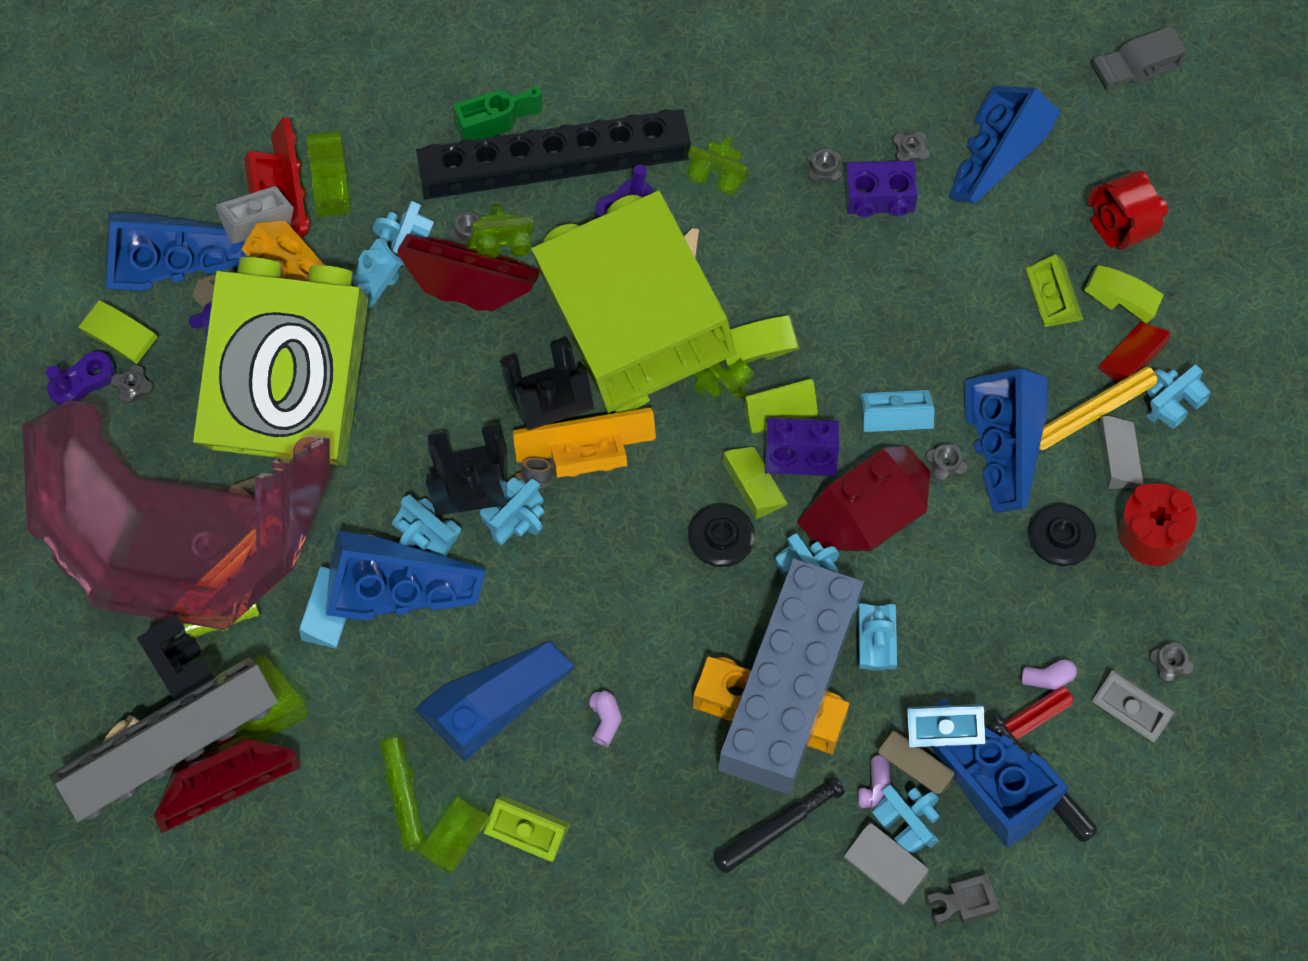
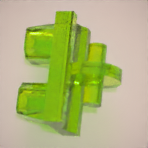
M728 136L724 138L722 144L713 141L709 143L708 150L718 155L691 146L688 154L691 163L687 177L690 181L705 186L711 170L722 174L717 190L731 196L736 195L742 182L748 183L751 173L748 172V166L729 160L731 158L740 161L743 152L732 148L734 139Z
M491 205L489 215L480 216L479 221L472 222L471 235L467 238L469 249L476 248L478 254L496 258L500 254V246L509 245L513 256H527L532 246L531 233L535 225L533 217H514L513 213L504 214L500 205Z
M741 358L727 371L720 365L723 362L721 361L708 367L710 369L708 372L701 370L693 374L698 379L694 386V391L699 396L709 391L715 398H718L723 393V390L718 386V383L721 381L739 401L747 395L743 388L755 375Z
M457 797L420 849L419 855L452 875L488 823L489 815L474 809L464 800Z

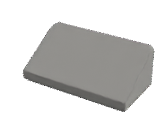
M276 186L216 204V210L232 244L247 240L256 223L285 220L290 225L294 209Z
M1101 416L1098 429L1107 488H1137L1143 485L1134 422L1111 416Z
M1116 670L1111 671L1092 700L1093 703L1153 743H1155L1177 712V710Z
M872 823L865 827L844 856V859L901 905H904L926 880L929 872L925 865Z

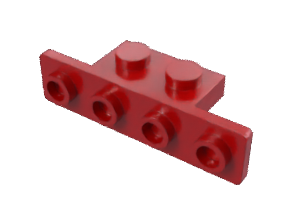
M282 117L271 134L274 154L248 151L244 157L248 191L251 194L276 186L294 208L290 227L302 239L308 233L309 218L305 215L303 204L305 191L300 185V161L296 159L294 148L296 135L291 130L290 118Z

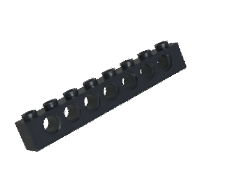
M666 109L658 113L633 114L619 119H599L592 123L578 125L565 124L552 129H532L525 133L511 135L498 134L485 139H465L458 143L444 145L431 144L424 148L416 149L423 198L426 200L634 168L636 165L651 166L690 160L691 141L683 109Z

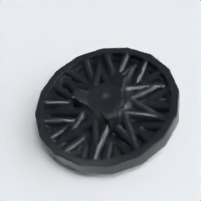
M1063 503L1049 505L1038 511L1031 521L1028 534L1031 547L1038 557L1049 564L1061 567L1077 565L1087 559L1095 547L1097 536L1094 523L1085 512L1076 506Z
M715 504L701 509L692 518L688 528V543L694 555L703 563L714 567H730L742 562L751 553L755 543V530L749 516L739 508L727 504Z

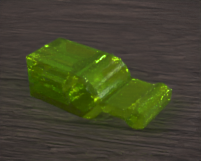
M340 131L307 135L317 218L351 214Z

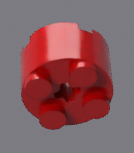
M1142 170L1130 172L1094 187L1088 198V207L1094 206L1096 215L1091 218L1093 227L1108 247L1113 248L1117 246L1119 247L1118 250L1126 249L1159 234L1163 226V217L1168 214L1166 201L1162 197H1158L1147 174Z
M1143 484L1138 486L1135 492L1128 498L1118 524L1119 541L1131 554V557L1142 564L1150 566H1163L1180 557L1186 551L1196 528L1197 515L1192 503V497L1188 492L1166 484Z

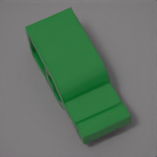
M532 86L528 91L513 96L506 91L499 90L453 104L454 123L462 140L485 139L505 133L512 129L516 118L528 114L537 115L542 111V92L538 86Z

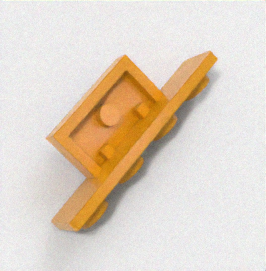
M652 408L548 424L528 431L526 428L518 429L512 432L516 461L521 463L525 459L533 457L542 459L552 457L557 478L565 476L574 477L583 473L601 470L610 471L615 468L627 466V456L624 445L652 441L656 438Z

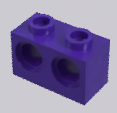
M914 161L846 163L844 184L847 214L869 217L875 213H890L893 216H903L909 212H915L918 193ZM893 189H898V190H901L902 192H897V191H894ZM859 190H865V191H868V193H863V192H860Z
M767 418L765 473L836 476L839 453V421Z

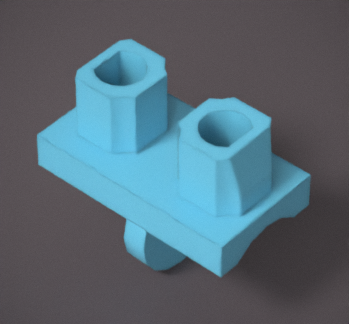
M413 201L410 202L407 212L403 213L400 223L396 222L398 215L389 212L387 218H377L373 224V231L379 238H384L387 244L389 240H393L390 250L396 256H398V247L407 233L417 235L419 238L428 237L434 221L418 213L421 205Z
M384 238L376 239L369 250L362 252L358 258V267L352 274L351 286L360 287L369 298L368 308L375 305L388 285L396 284L399 279L398 270L403 264L402 260L389 249Z
M1195 364L1179 377L1175 370L1166 373L1156 369L1154 373L1158 378L1157 384L1147 390L1148 395L1154 399L1150 403L1152 410L1146 414V417L1153 423L1160 419L1170 428L1175 429L1188 414V411L1178 403L1184 398L1193 408L1199 409L1209 399L1211 392L1200 381L1203 371Z
M512 477L507 483V500L509 501L507 505L503 508L498 506L480 510L482 522L491 530L493 540L502 546L513 533L518 537H521L526 531L537 535L543 529L539 517L545 512L540 506L544 500L538 491L541 486L534 479H531L526 484Z
M410 494L402 498L400 511L392 522V525L403 533L400 544L409 547L417 545L423 551L444 557L447 556L451 546L457 541L461 532V528L452 520L442 523L435 517L433 505L428 499L424 498L417 501Z
M797 533L787 538L789 547L785 548L775 557V563L785 577L788 574L793 558L837 573L839 571L834 564L839 557V552L835 547L823 549L821 544L816 542L810 547L815 554L813 557Z
M859 604V669L872 671L896 670V604L884 606Z
M889 785L882 791L886 797L878 803L872 813L885 828L891 826L901 816L905 819L909 826L894 838L903 849L913 854L925 845L931 848L939 842L938 838L920 818L922 815H925L931 823L939 819V814L933 808L939 797L934 792L923 796L916 787L907 794L915 803L911 807L892 785Z

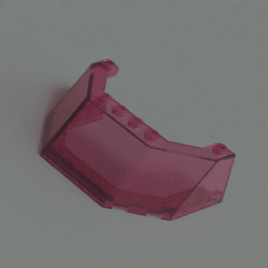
M67 400L22 424L27 529L36 540L41 537L54 553L52 559L69 579L74 577L88 593L85 598L94 608L163 620L176 614L181 623L226 630L294 570L330 475V438L310 435L303 437L296 442L293 448V457L290 459L277 458L272 462V469L275 470L274 473H261L256 476L255 496L135 478L102 440L100 414L93 405L87 402Z

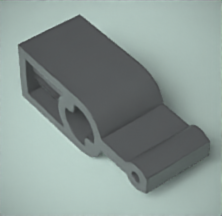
M1172 26L1128 41L1119 51L1094 58L1092 65L1106 88L1113 89L1131 80L1138 83L1182 67L1187 50Z

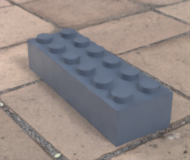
M793 558L721 750L718 771L788 795L791 794L858 608L864 581Z

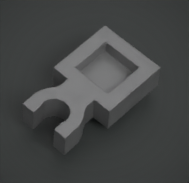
M987 874L951 884L949 888L950 895L934 893L927 895L926 898L928 907L938 904L945 909V913L934 916L933 923L935 927L946 924L953 916L959 915L961 923L965 924L996 915L1000 910Z

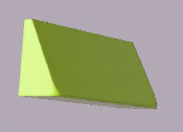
M1055 254L1025 268L1044 327L1083 320L1065 263L1060 257Z
M813 379L745 397L744 415L752 433L766 430L767 418L808 419L818 414Z
M754 447L733 449L723 453L722 463L755 519H759L787 506V502L769 473H765V465Z
M501 795L496 798L483 834L553 862L571 823Z

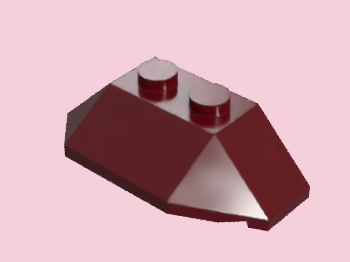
M408 233L397 251V255L425 294L435 296L437 299L445 302L454 301L462 303L477 311L487 310L492 312L530 292L540 274L539 269L529 267L526 263L511 257L449 240L432 237L419 238L417 235Z
M909 446L883 448L830 484L801 516L797 524L813 543L819 542L823 549L835 547L841 551H872L927 513L931 471Z
M241 735L237 738L230 737L219 741L215 748L192 760L185 761L183 759L179 765L173 767L154 813V818L161 834L300 769L297 756L293 749L247 735Z

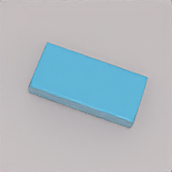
M928 390L860 394L864 432L934 428L935 408L930 391Z
M320 567L299 632L302 641L337 649L347 618L326 615L330 569Z
M983 704L907 707L909 747L985 744Z

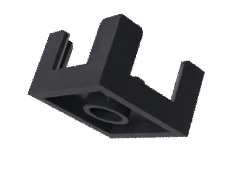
M567 340L553 343L550 346L554 368L524 378L521 376L516 356L500 360L508 397L527 431L594 409L588 375L583 367L578 368V373L576 372L572 349Z
M499 425L482 428L486 448L452 453L445 433L428 435V450L434 465V476L432 473L426 475V486L436 516L507 505L508 455Z
M176 614L137 637L174 700L214 678L213 673L203 659L198 660L185 669L182 667V665L200 655V650L190 634L183 636L164 649L161 647L162 643L184 630V626Z

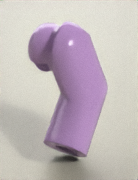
M1059 660L1045 669L1025 667L1022 675V684L1056 690L1075 679L1077 668L1070 660Z
M607 691L595 692L589 699V705L593 708L594 712H598L601 721L592 740L608 747L622 721V716L616 699L611 693Z
M881 755L873 757L870 761L871 789L860 788L858 790L857 803L860 808H871L873 810L885 797L882 791L891 784L889 761Z

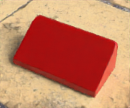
M1140 322L1099 365L1098 369L1119 383L1147 367L1168 344L1172 333L1166 329Z

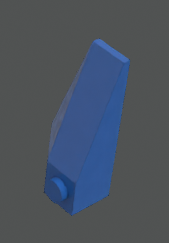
M993 86L974 121L976 124L981 125L978 136L976 138H969L966 148L972 150L971 157L959 166L949 198L955 202L976 203L1046 138L1047 134L1053 129L1054 122L1060 111L1037 88Z
M108 212L106 289L142 291L153 288L152 282L172 278L174 283L184 280V274L200 270L209 274L237 267L240 257H248L241 249L245 241L232 244L223 225L147 214Z
M1022 368L965 380V416L968 425L975 424L980 440L973 444L977 454L984 453L987 467L983 472V478L993 512L995 513L1027 508L1047 414V377Z
M338 531L329 567L326 615L356 620L375 619L374 615L396 612L397 615L409 614L408 610L431 607L433 610L477 604L485 569L375 536Z
M549 641L441 686L416 707L415 711L463 761H466L573 670L575 666Z
M942 699L941 701H939V702H938L937 704H935L934 706L953 705V704H951L950 702L946 701L945 699ZM986 727L985 744L931 746L942 763L954 771V780L982 819L1007 848L1035 829L1068 791V786L1043 758L1034 753L1030 755L1014 745L1013 740L1004 735L1001 737Z

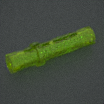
M390 738L382 741L379 745L386 770L384 781L391 791L402 849L404 852L425 848L427 844L413 790V769L408 766L403 739Z

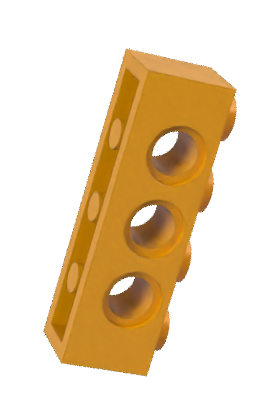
M285 220L256 223L241 248L248 257L263 258L282 263L280 278L308 281L310 266H325Z
M708 656L693 695L692 708L733 721L742 695H732L728 692V689L736 686L744 690L751 670L738 666L737 663L728 658L719 657L715 659ZM827 692L808 747L834 755L847 717L849 702L843 701L837 694Z

